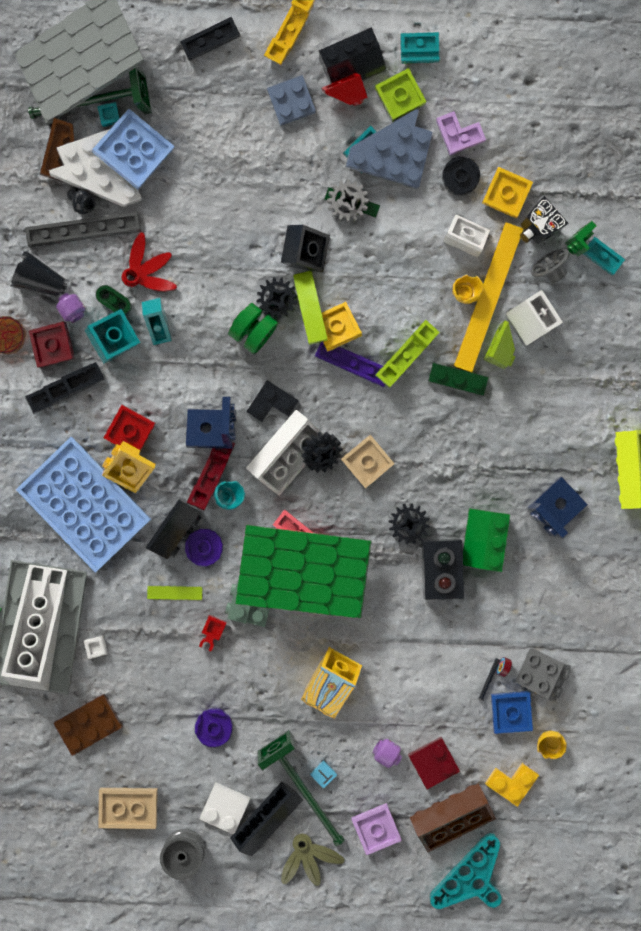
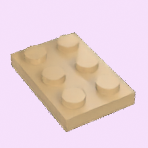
M100 788L98 828L156 829L158 788Z

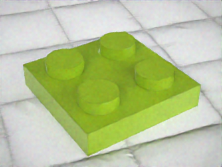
M409 68L375 85V90L392 122L420 108L427 102Z

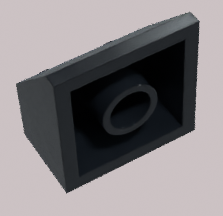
M303 224L287 225L281 263L293 268L323 273L330 235Z

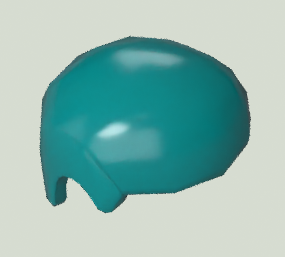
M224 481L215 488L213 496L219 507L224 510H232L244 502L245 491L237 481Z

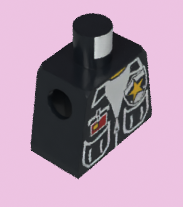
M544 196L522 221L521 227L524 231L520 234V238L525 243L533 239L536 244H540L559 233L569 223Z

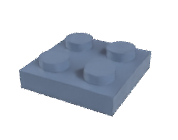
M303 75L267 88L280 126L316 113Z

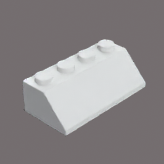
M295 410L246 468L258 480L280 496L306 466L301 454L305 453L302 447H307L308 445L305 441H311V435L317 437L318 432L321 431L305 416Z

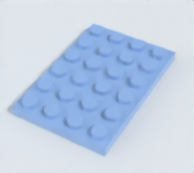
M70 437L16 491L96 573L152 519L119 484L102 476L104 469L73 437Z

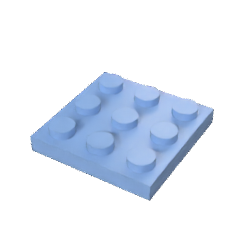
M128 109L92 149V153L139 190L173 151L174 145L133 111Z

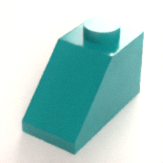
M161 298L142 302L143 318L153 345L172 341Z

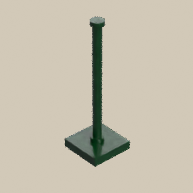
M137 66L129 72L130 88L93 95L76 107L132 95L134 104L144 115L152 114L146 76ZM28 107L31 119L42 115L39 107Z
M288 730L258 750V766L263 771L279 760L333 838L334 845L339 846L344 842V837L339 835L285 757V755L295 749L294 736Z

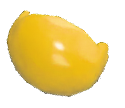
M464 275L456 279L452 286L453 296L463 304L476 302L483 292V283L478 276L470 277Z
M549 730L539 736L537 751L545 759L561 758L566 752L567 742L559 732Z

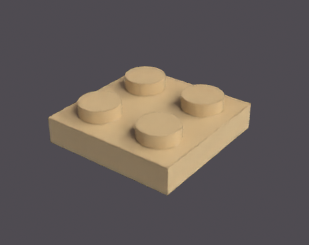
M371 435L341 458L364 488H367L395 464Z

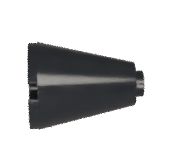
M24 251L21 256L23 260L17 264L10 287L59 296L60 293L64 294L67 287L65 278L29 252Z

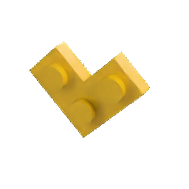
M522 763L512 778L498 768H495L485 784L518 807L539 777V774Z

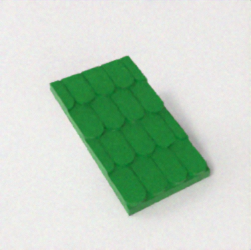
M246 525L235 604L362 618L372 540Z

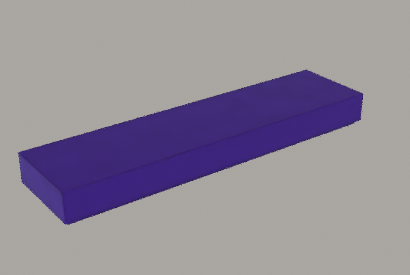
M320 342L314 357L384 388L385 384L375 376L383 367L382 365L340 346L327 352L323 342Z

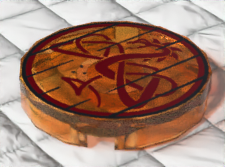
M10 316L0 317V353L9 355L16 353L24 345L26 338L25 328L20 321Z

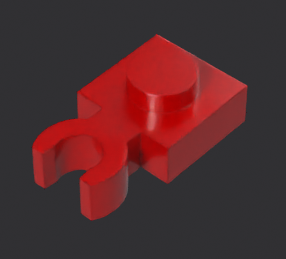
M209 615L202 630V634H205L206 637L200 641L199 647L202 648L204 642L210 643L209 651L211 652L215 645L213 640H220L227 622Z

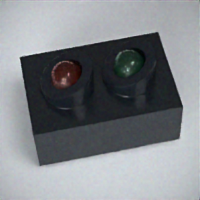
M422 540L423 598L425 600L464 599L462 540Z

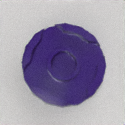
M201 528L192 532L185 542L187 558L198 566L207 567L214 564L223 553L221 537L211 529Z
M210 708L203 711L195 723L197 738L203 745L208 747L223 745L230 739L233 732V723L230 716L219 708Z

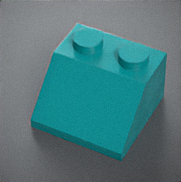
M122 309L88 325L85 329L86 335L103 364L121 356L141 343Z

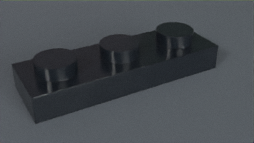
M231 16L180 41L188 60L191 61L239 38L240 33Z

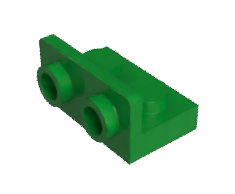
M590 221L581 227L565 242L567 250L577 257L587 252L590 247L585 241L594 234L592 230L597 225Z

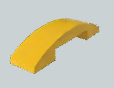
M292 0L290 10L264 54L266 58L282 65L298 39L316 0Z

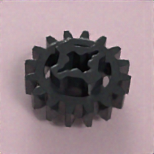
M273 277L272 283L266 280V286L260 285L262 292H257V295L261 298L257 299L256 302L262 304L259 307L261 310L265 309L264 316L271 314V317L274 319L276 315L281 320L283 314L289 317L288 311L294 312L292 305L298 304L294 300L298 296L292 293L295 291V287H289L290 281L283 283V278H280L279 282H277L276 278ZM275 286L283 287L284 289L278 290L275 289ZM269 291V298L264 301L265 294ZM274 295L280 297L281 301L279 303L277 301H273ZM290 296L289 304L286 307L284 304L285 300ZM276 307L280 311H273L269 308Z
M318 432L317 437L311 435L312 440L305 441L308 444L307 447H302L305 452L301 454L304 464L311 471L315 470L317 473L320 470L325 473L328 467L332 470L333 464L338 465L337 458H342V455L339 453L343 451V448L340 446L341 442L334 434L330 435L328 432H325L324 435Z
M410 503L408 508L406 504H402L403 509L396 507L397 513H391L394 518L393 520H388L389 523L393 524V526L389 527V530L395 531L392 534L393 538L399 536L398 542L404 539L406 545H408L410 540L413 544H416L417 538L420 541L423 540L422 534L428 535L425 528H430L426 524L430 518H424L426 511L420 512L421 506L418 505L414 509L413 503ZM410 511L417 513L420 517L413 518ZM403 513L401 522L396 523L398 517ZM407 519L416 522L411 525V529L407 526H402L407 523ZM422 524L420 531L416 534V528ZM399 530L407 531L409 537L400 534Z

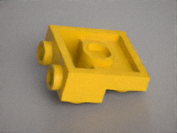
M123 441L121 445H115L111 452L113 456L111 458L107 457L103 462L102 467L104 471L102 476L136 493L155 469L156 464L140 456L139 449Z

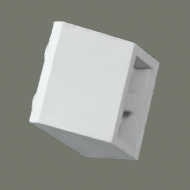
M542 290L506 313L507 318L526 346L563 323Z

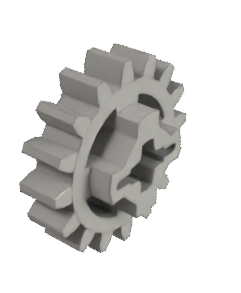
M347 179L346 184L339 181V187L333 185L334 192L329 191L328 193L332 197L327 199V203L332 204L328 209L329 211L334 210L333 217L339 215V221H342L343 218H346L347 223H349L350 218L357 221V215L363 217L362 210L367 211L368 207L364 204L369 203V199L364 197L368 193L367 191L362 192L363 185L356 186L357 181H354L353 184H350L349 179ZM340 192L341 198L335 202V198ZM345 196L346 198H348V200H351V206L350 204H348V202L344 203ZM361 201L360 207L356 210L355 204Z

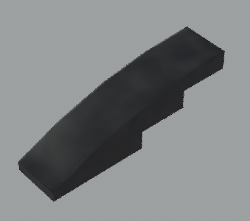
M94 362L43 386L38 391L26 395L25 399L34 415L90 388L105 378L98 364Z

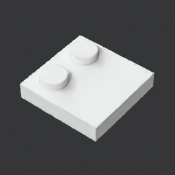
M215 782L199 819L234 834L250 797Z

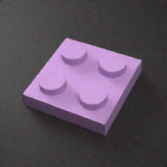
M387 803L351 817L366 855L402 841Z

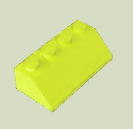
M641 430L615 432L621 509L641 508Z

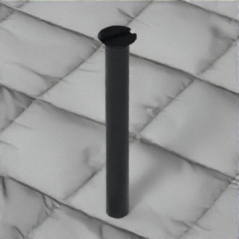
M495 658L481 694L478 697L480 700L484 701L485 694L500 661L498 658Z

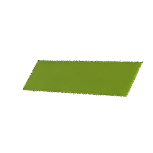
M147 586V599L202 600V587Z

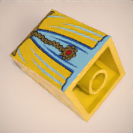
M328 647L305 688L301 700L335 719L356 686L362 665Z

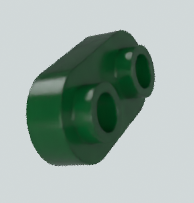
M102 285L96 290V299L102 305L116 312L120 310V304L125 303V308L122 311L125 315L130 313L132 304L127 297L108 285ZM105 293L110 294L108 299H104Z

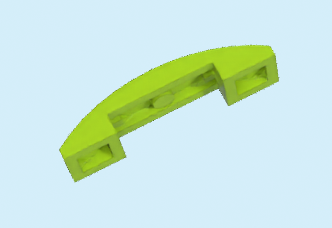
M425 320L375 376L390 388L440 332Z

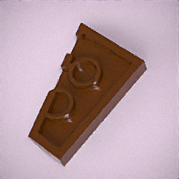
M54 118L40 170L41 176L61 181L50 176L49 170L64 166L57 147L74 142L72 123Z

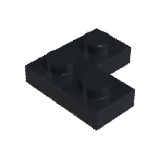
M267 380L246 412L261 422L264 421L272 407L289 417L299 400Z

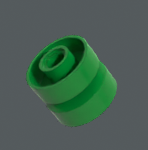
M250 303L234 319L228 335L236 342L242 341L247 336L244 348L255 355L269 340L279 323L269 315L259 322L263 310L254 303Z

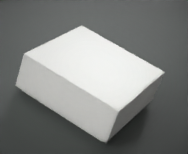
M103 635L84 640L88 659L108 654Z

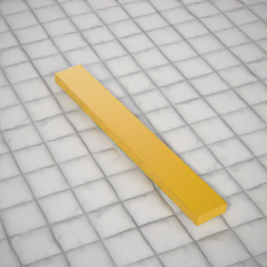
M507 222L504 224L483 282V292L476 302L453 367L471 373L473 371L518 246L520 234L523 232L521 227Z

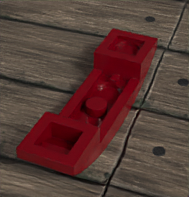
M212 448L202 473L187 500V504L205 511L233 449Z

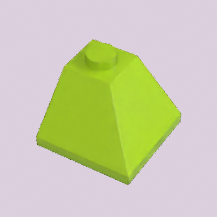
M506 320L498 326L483 359L502 369L508 366L511 367L516 357L513 355L515 347L510 325Z

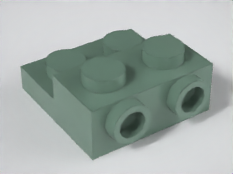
M238 581L236 584H232L230 595L233 596L232 602L227 603L225 614H228L227 619L265 627L270 608L235 604Z

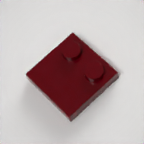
M62 321L29 330L37 368L75 359L67 322Z
M442 736L408 754L427 790L460 772Z

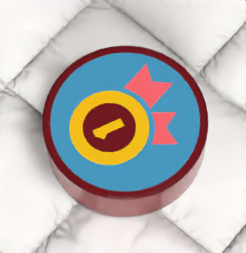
M501 658L496 670L497 675L506 677L512 667L511 659Z

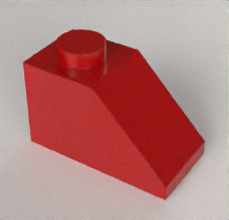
M358 73L349 75L321 88L322 92L346 104H353V106L362 104L363 100L368 98L362 78Z

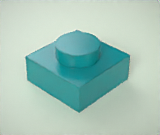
M116 102L97 106L103 127L115 125L120 119Z

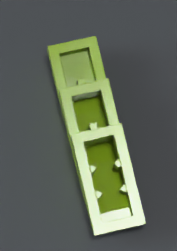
M312 271L294 274L293 278L309 345L328 341Z

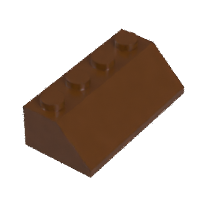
M478 783L468 786L458 794L450 795L446 800L432 804L431 807L425 810L417 811L410 817V820L419 840L426 851L430 852L496 820Z

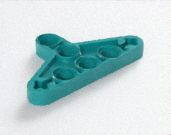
M488 833L484 835L431 891L429 898L431 905L435 909H443L478 896L491 908L498 907L501 904V894L490 882L500 849V841L495 834ZM488 840H490V841H493V840H494L495 845H494V846H492V845H489V846H488L487 841H488ZM482 846L484 849L486 848L487 852L489 853L488 855H486L485 851L481 848ZM477 852L483 854V859L479 862L473 860V855ZM464 866L470 869L469 874L465 876L459 873L460 869ZM450 880H454L457 883L456 888L452 890L446 887L447 882ZM482 880L484 885L482 888L476 889L473 886L474 882ZM496 893L498 898L496 901L490 902L487 899L488 895ZM435 896H441L442 901L435 902Z

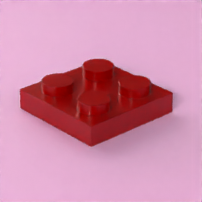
M121 405L103 438L115 445H121L124 441L141 452L156 423Z

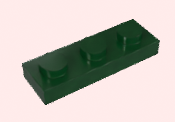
M432 363L428 382L484 396L489 377Z

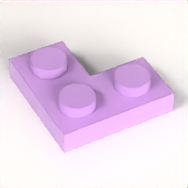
M454 111L436 118V123L449 156L486 141L479 122L461 129Z

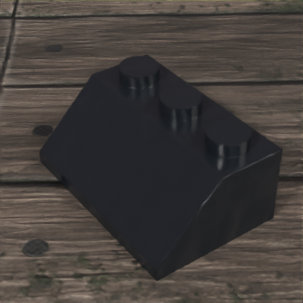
M372 27L319 50V61L330 84L354 73H358L362 81L386 71L381 48Z
M179 499L145 548L165 559H169L171 556L174 558L181 549L178 547L182 540L186 542L191 535L189 531L193 525L197 526L202 519V516H200L202 511L187 504L186 499Z

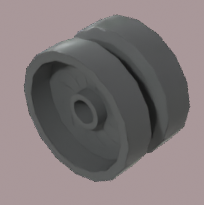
M190 829L176 830L167 837L160 853V864L163 871L169 877L176 880H186L193 877L199 871L205 855V844L202 837Z

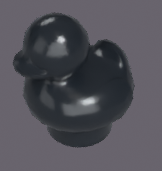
M75 186L69 189L67 197L72 201L75 212L85 215L95 209V199L89 192L78 190Z

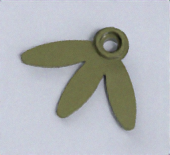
M298 834L293 839L294 851L284 865L281 882L287 884L295 876L302 860L309 880L315 886H319L321 884L320 872L313 856L332 864H342L345 859L328 847L312 844L311 838L307 834ZM304 841L306 845L300 847L298 843Z

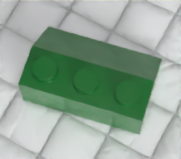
M469 508L463 546L464 566L502 572L510 514Z

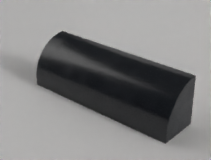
M281 781L230 837L238 851L253 856L303 801L302 797L288 784Z

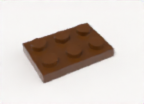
M105 693L53 723L72 756L123 727Z

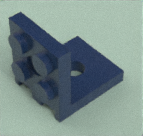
M222 397V410L187 409L186 448L233 449L232 440H236L234 422L237 419V412L235 410V403L231 402V397ZM204 425L212 427L208 433H203L201 428Z
M559 477L527 508L531 511L530 515L532 518L544 525L543 529L547 534L563 538L568 534L563 527L588 504L563 477ZM558 498H562L565 501V506L562 509H558L555 506Z

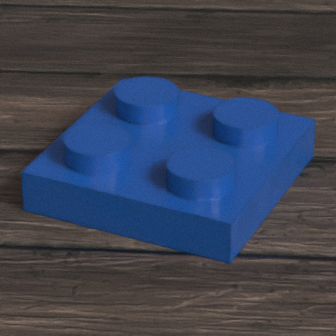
M529 691L491 694L494 734L533 731Z

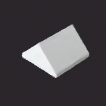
M455 215L443 242L478 258L490 230Z

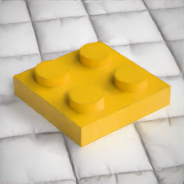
M498 167L482 204L517 219L533 182Z
M346 302L322 312L328 339L323 344L327 352L362 336V332Z

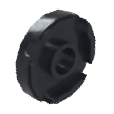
M463 156L452 158L446 163L442 172L444 187L454 195L464 196L470 194L476 189L480 181L478 165L474 160Z

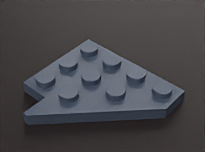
M414 110L353 145L349 149L345 167L418 189L432 131L415 126L419 110Z

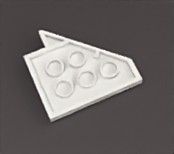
M110 129L57 147L64 166L49 170L50 176L122 207L142 200L139 191L92 153V149Z

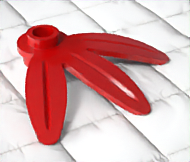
M140 232L132 245L129 268L123 271L121 276L122 282L128 287H135L140 284L154 291L167 292L176 290L177 285L171 281L147 276L166 265L172 257L170 252L159 254L140 265L145 252V234ZM133 276L134 280L129 281L127 277Z

